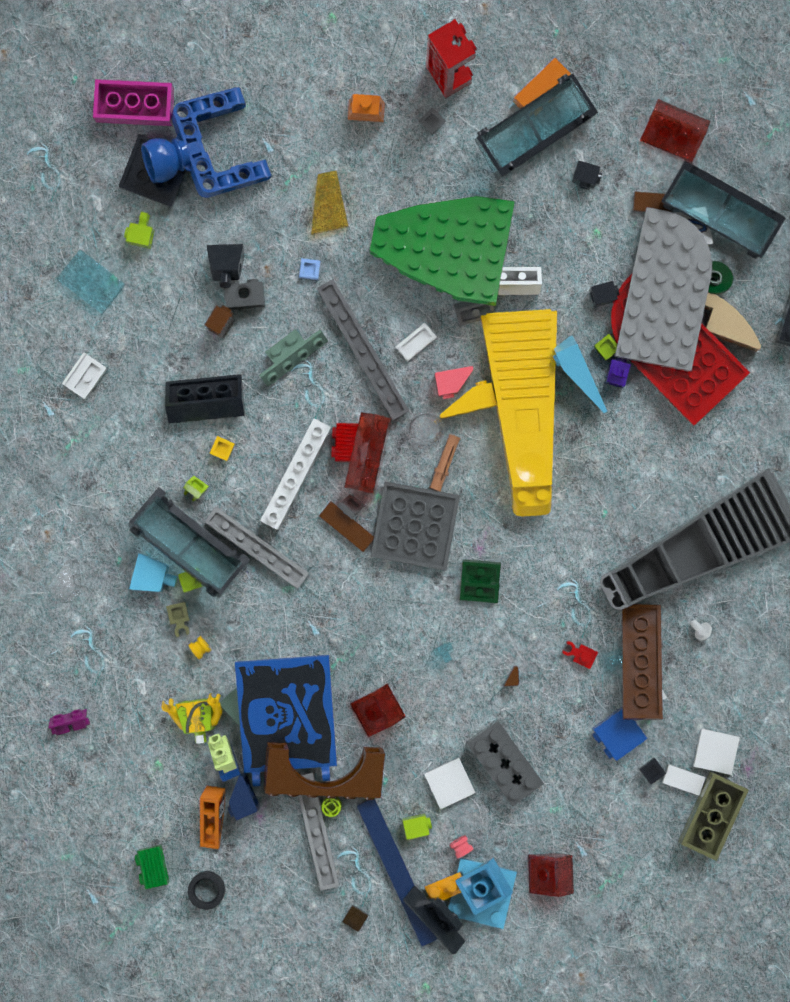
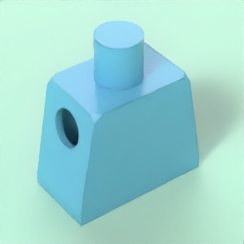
M138 553L129 589L163 592L164 585L176 586L178 576L167 574L169 565Z

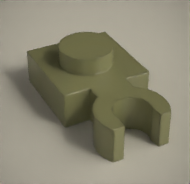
M186 602L166 606L170 625L176 624L177 626L175 628L176 637H180L179 630L181 628L185 629L186 635H189L190 629L185 625V621L190 620Z

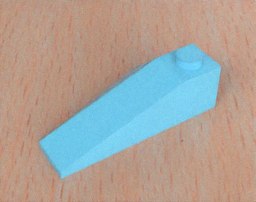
M573 335L569 336L554 348L556 353L553 356L557 366L561 365L565 373L605 413L607 409Z

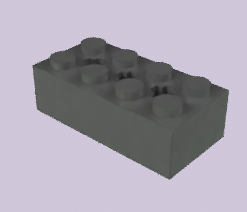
M497 719L466 741L469 748L512 806L544 784ZM492 742L494 745L498 744L497 750L494 752L493 750L489 751V744ZM501 759H509V765L507 767H501ZM514 774L517 776L521 775L520 781L517 783L516 781L512 782Z

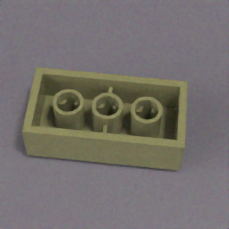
M710 771L678 842L717 861L749 790ZM723 794L725 799L719 802L718 796ZM715 811L717 817L711 820L710 814ZM705 829H707L709 834L708 836L704 835L703 838V835L701 833L703 830L705 831Z

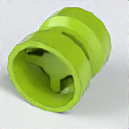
M326 797L324 799L322 811L326 816L334 817L339 814L342 806L340 798L331 799Z

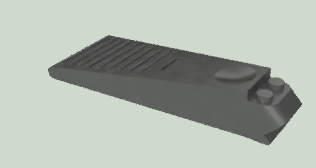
M769 468L618 567L604 574L600 579V584L611 606L616 610L627 608L652 595L790 543V504L774 473H771Z

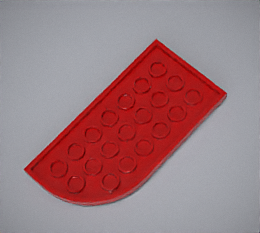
M632 274L619 288L620 295L617 296L618 300L613 301L611 327L617 344ZM702 323L691 372L629 360L693 426L750 374Z

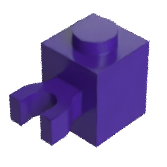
M622 358L612 359L609 364L605 384L624 388L631 364H628L627 360Z

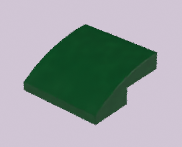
M463 559L460 600L498 603L501 562Z

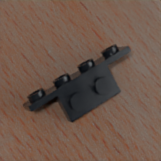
M413 886L403 901L450 953L456 954L465 942V939L457 932L463 926L459 921V917L449 910L442 899L439 897L427 899L416 886Z

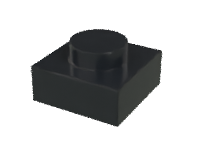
M654 757L639 768L651 785L666 774Z

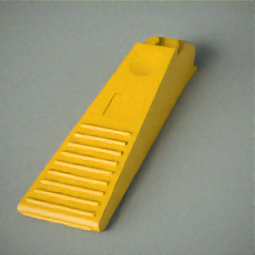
M544 309L486 313V315H481V323L493 391L497 403L496 408L511 488L512 509L515 515L521 517L547 515L551 512L552 507L551 485L556 368L553 356L556 355L554 348L556 347L557 311Z

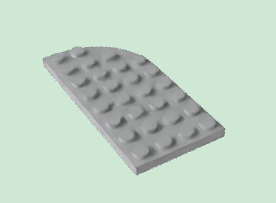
M649 207L646 208L615 357L691 372L711 279L712 259L709 246L702 233L690 221L678 214Z

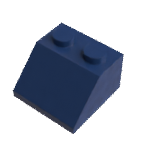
M244 772L238 777L229 800V806L227 807L232 818L235 817L236 821L258 812L261 807L248 776Z

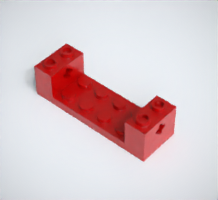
M456 19L428 34L426 68L445 99L472 83V71L468 66L465 67L464 64L475 59V51L477 50L474 42L468 40L465 36L467 32L463 24H458ZM453 41L460 42V46L453 45Z

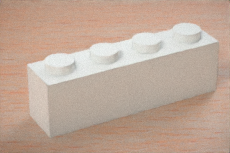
M503 267L498 295H540L542 286L541 267Z

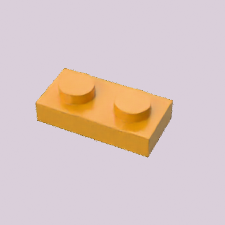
M456 873L425 886L429 899L439 897L445 900L462 893L455 880L462 876L461 873Z

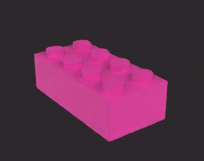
M95 79L93 118L96 123L172 126L171 114L174 105V87L172 83Z

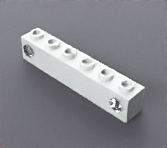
M313 419L260 521L277 530L283 526L287 518L286 515L321 448L331 434L332 428Z

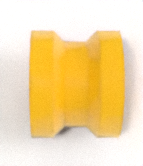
M201 635L197 638L196 642H191L188 645L199 660L203 658L205 653L212 651Z

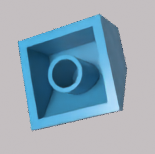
M494 858L455 880L474 915L506 899L513 893Z

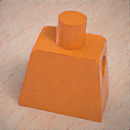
M353 94L349 100L348 120L384 122L385 102L378 95Z

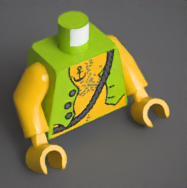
M210 693L208 698L176 703L175 706H173L174 700L170 698L169 704H165L162 701L161 706L162 710L168 712L176 725L183 730L184 734L194 733L196 744L207 742L206 731L213 730L218 725L223 714L219 701L220 694H217L215 698Z

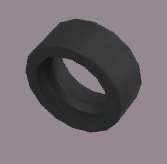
M204 871L198 873L189 883L187 891L189 900L199 909L208 910L215 908L224 897V881L214 872ZM210 879L215 882L218 888L215 899L208 902L198 899L195 888L199 881Z

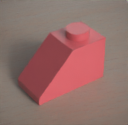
M473 366L435 373L438 396H443V399L454 398V394H458L473 372Z

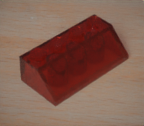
M361 412L344 488L372 495L376 494L391 425L390 418Z

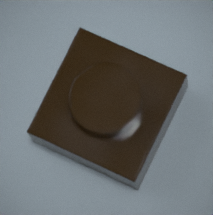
M352 904L342 922L359 932L369 914Z

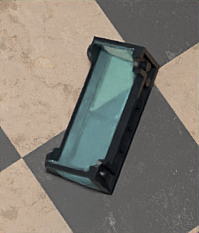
M564 74L557 79L558 84L494 127L490 129L485 127L477 132L478 137H476L475 142L497 180L598 113L574 74L570 76Z
M686 160L683 161L661 200L664 203V208L671 212L674 209L705 225L748 250L746 254L754 259L764 256L786 219L782 214Z
M158 487L129 521V530L137 537L140 535L206 587V592L212 597L217 596L220 598L247 568L250 559L243 553L241 556L236 555V550L232 551L173 504V500L170 499L168 501V498L165 497L166 492Z

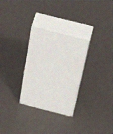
M423 323L395 348L408 362L434 341L437 336L426 323Z
M668 764L662 783L700 795L705 777Z

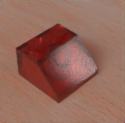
M388 683L350 703L368 737L406 718Z
M560 853L528 854L529 893L554 897L574 894L573 855Z

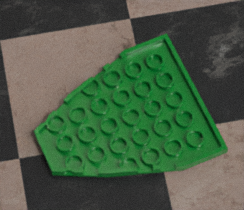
M474 196L416 205L377 216L370 245V254L382 259L388 266L392 265L397 268L402 275L425 286L428 284L436 288V291L440 293L445 292L452 295V298L457 301L496 306L515 201Z

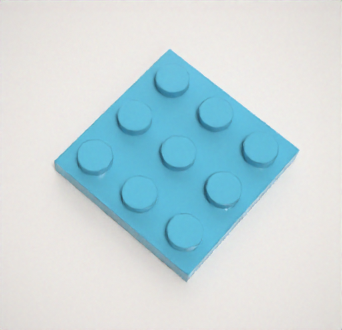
M460 858L457 873L460 872L463 876L483 863ZM499 867L513 891L517 871ZM462 893L450 898L448 908L460 919L503 929L512 893L506 899L476 915L473 914Z

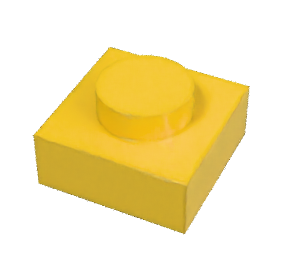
M217 436L210 454L228 461L235 443Z

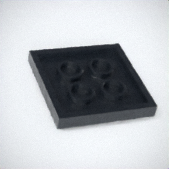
M138 134L118 187L173 208L187 170H178L177 174L166 182L153 183L146 171L141 151V145L152 138Z

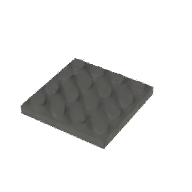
M385 481L371 557L446 571L460 495Z

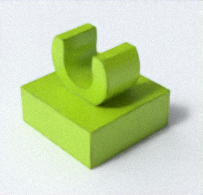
M193 475L183 487L185 489L184 495L192 494L194 496L192 501L194 502L207 491L209 486Z

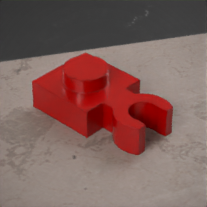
M566 641L571 646V651L566 652L562 650V653L566 656L574 655L573 662L591 669L598 652L582 644L576 648L573 642Z

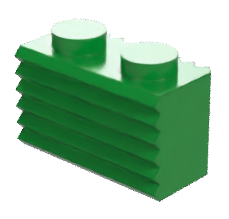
M162 844L139 849L135 855V862L141 869L139 874L140 884L144 885L145 889L167 885L170 881Z

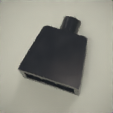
M243 244L207 245L213 281H219L221 288L231 287V281L239 280L245 257Z

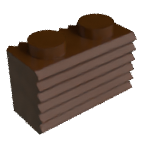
M216 305L204 325L212 333L225 338L224 335H227L229 328H231L230 325H233L232 322H235L233 318L234 313L224 305L221 308Z

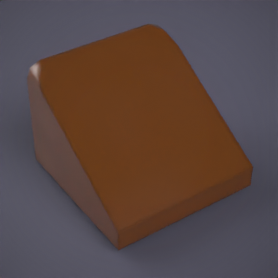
M513 665L503 684L504 686L519 685L518 666Z

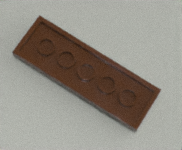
M633 604L622 609L623 719L625 720L663 719L661 605Z

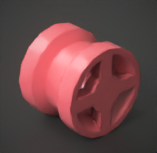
M466 835L459 837L449 844L451 849L455 850L457 859L473 850L472 845H469L467 842L468 838Z

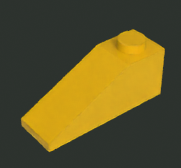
M485 380L475 383V387H472L440 414V420L495 407L497 403L492 382L487 383Z

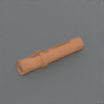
M452 434L448 435L449 437L439 464L434 469L435 474L429 488L441 492L444 480L449 475L448 470L457 445L461 439Z

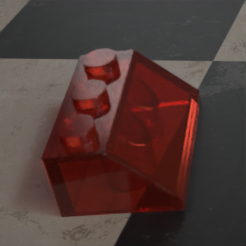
M658 99L640 141L692 163L711 121Z

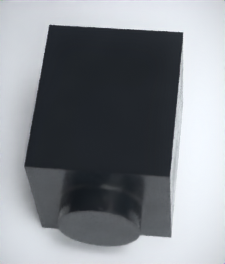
M613 281L591 286L589 289L594 308L613 303V301L618 300L617 296L620 295L618 286L614 285Z

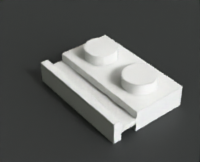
M83 353L62 384L86 400L107 368L86 353Z

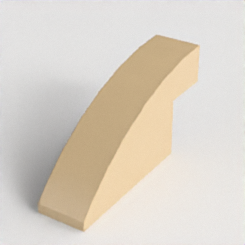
M708 293L704 309L709 310L710 313L705 327L719 339L755 352L759 351L761 344L745 318L724 299L715 294Z

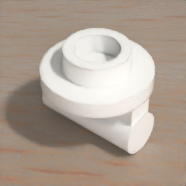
M697 620L691 621L690 625L696 630L695 637L698 640H705L711 635L712 627L709 623L700 624Z

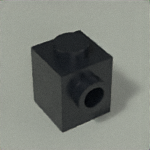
M579 160L572 183L579 184V187L582 189H594L595 184H599L602 173H599L601 167Z

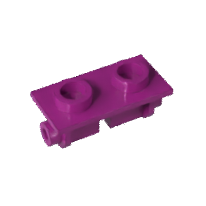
M76 709L71 713L65 715L57 714L50 718L48 728H51L52 735L56 734L58 736L70 732L69 725H72L74 731L87 728L90 725V720L87 718V709Z

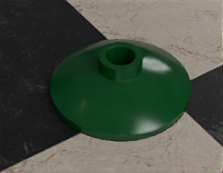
M712 261L708 293H725L733 284V273L724 263Z

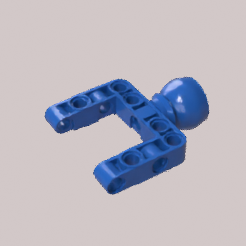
M240 87L215 92L175 105L171 114V120L177 134L176 139L173 138L169 142L166 139L154 138L141 145L144 165L153 183L166 182L173 178L178 170L184 171L185 169L191 173L198 194L201 197L210 198L266 181L272 177L266 159L254 163L251 161L230 167L229 170L219 173L214 172L208 152H205L203 147L202 135L197 122L245 108L246 103ZM213 102L221 103L222 107H216ZM177 112H184L186 117L178 116ZM184 130H190L193 135H186ZM196 166H204L205 171H199ZM239 173H245L247 175V179H242L239 176ZM203 183H209L212 189L204 188Z

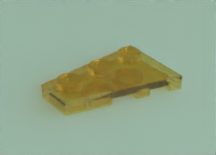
M336 170L321 173L317 176L311 235L349 227Z

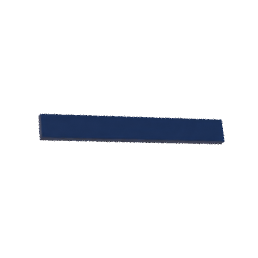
M367 800L358 804L357 808L421 946L437 940L438 938L403 901L415 884L376 800Z

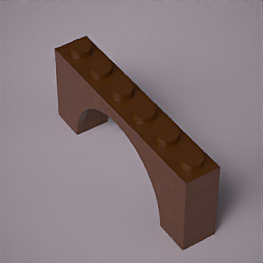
M267 742L263 788L265 794L270 796L287 794L290 797L306 795L310 798L326 796L331 799L337 798V796L347 799L364 797L366 800L381 798L385 752L381 747H363L357 765L348 774L337 780L318 782L303 777L294 769L289 761L287 743Z

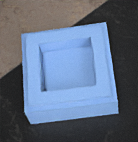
M301 258L299 278L318 280L321 261Z

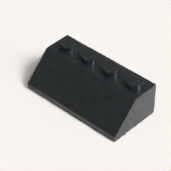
M242 374L167 381L165 386V409L168 424L245 416Z

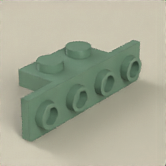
M296 329L265 351L274 364L259 375L267 387L300 362L307 359L316 350L323 347L328 342L327 338L321 330H318L308 339L304 340Z

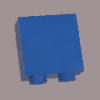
M623 706L592 727L594 731L592 735L598 744L602 742L606 747L603 750L609 759L614 758L616 761L648 739L635 720L623 719Z

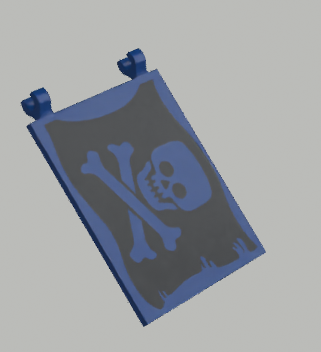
M329 655L235 662L244 773H252L253 787L261 786L260 772L265 771L267 742L287 743L289 761L294 769L321 767L322 781H330V767L337 766Z

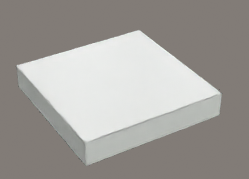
M701 728L693 766L732 775L740 737Z
M459 757L424 773L440 809L475 793Z

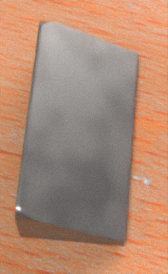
M464 301L453 304L459 326L480 321L481 315H486V313H495L494 306Z

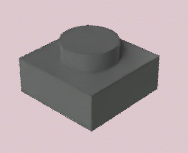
M433 107L419 120V123L431 135L446 122Z
M349 494L338 507L344 514L353 519L364 506Z

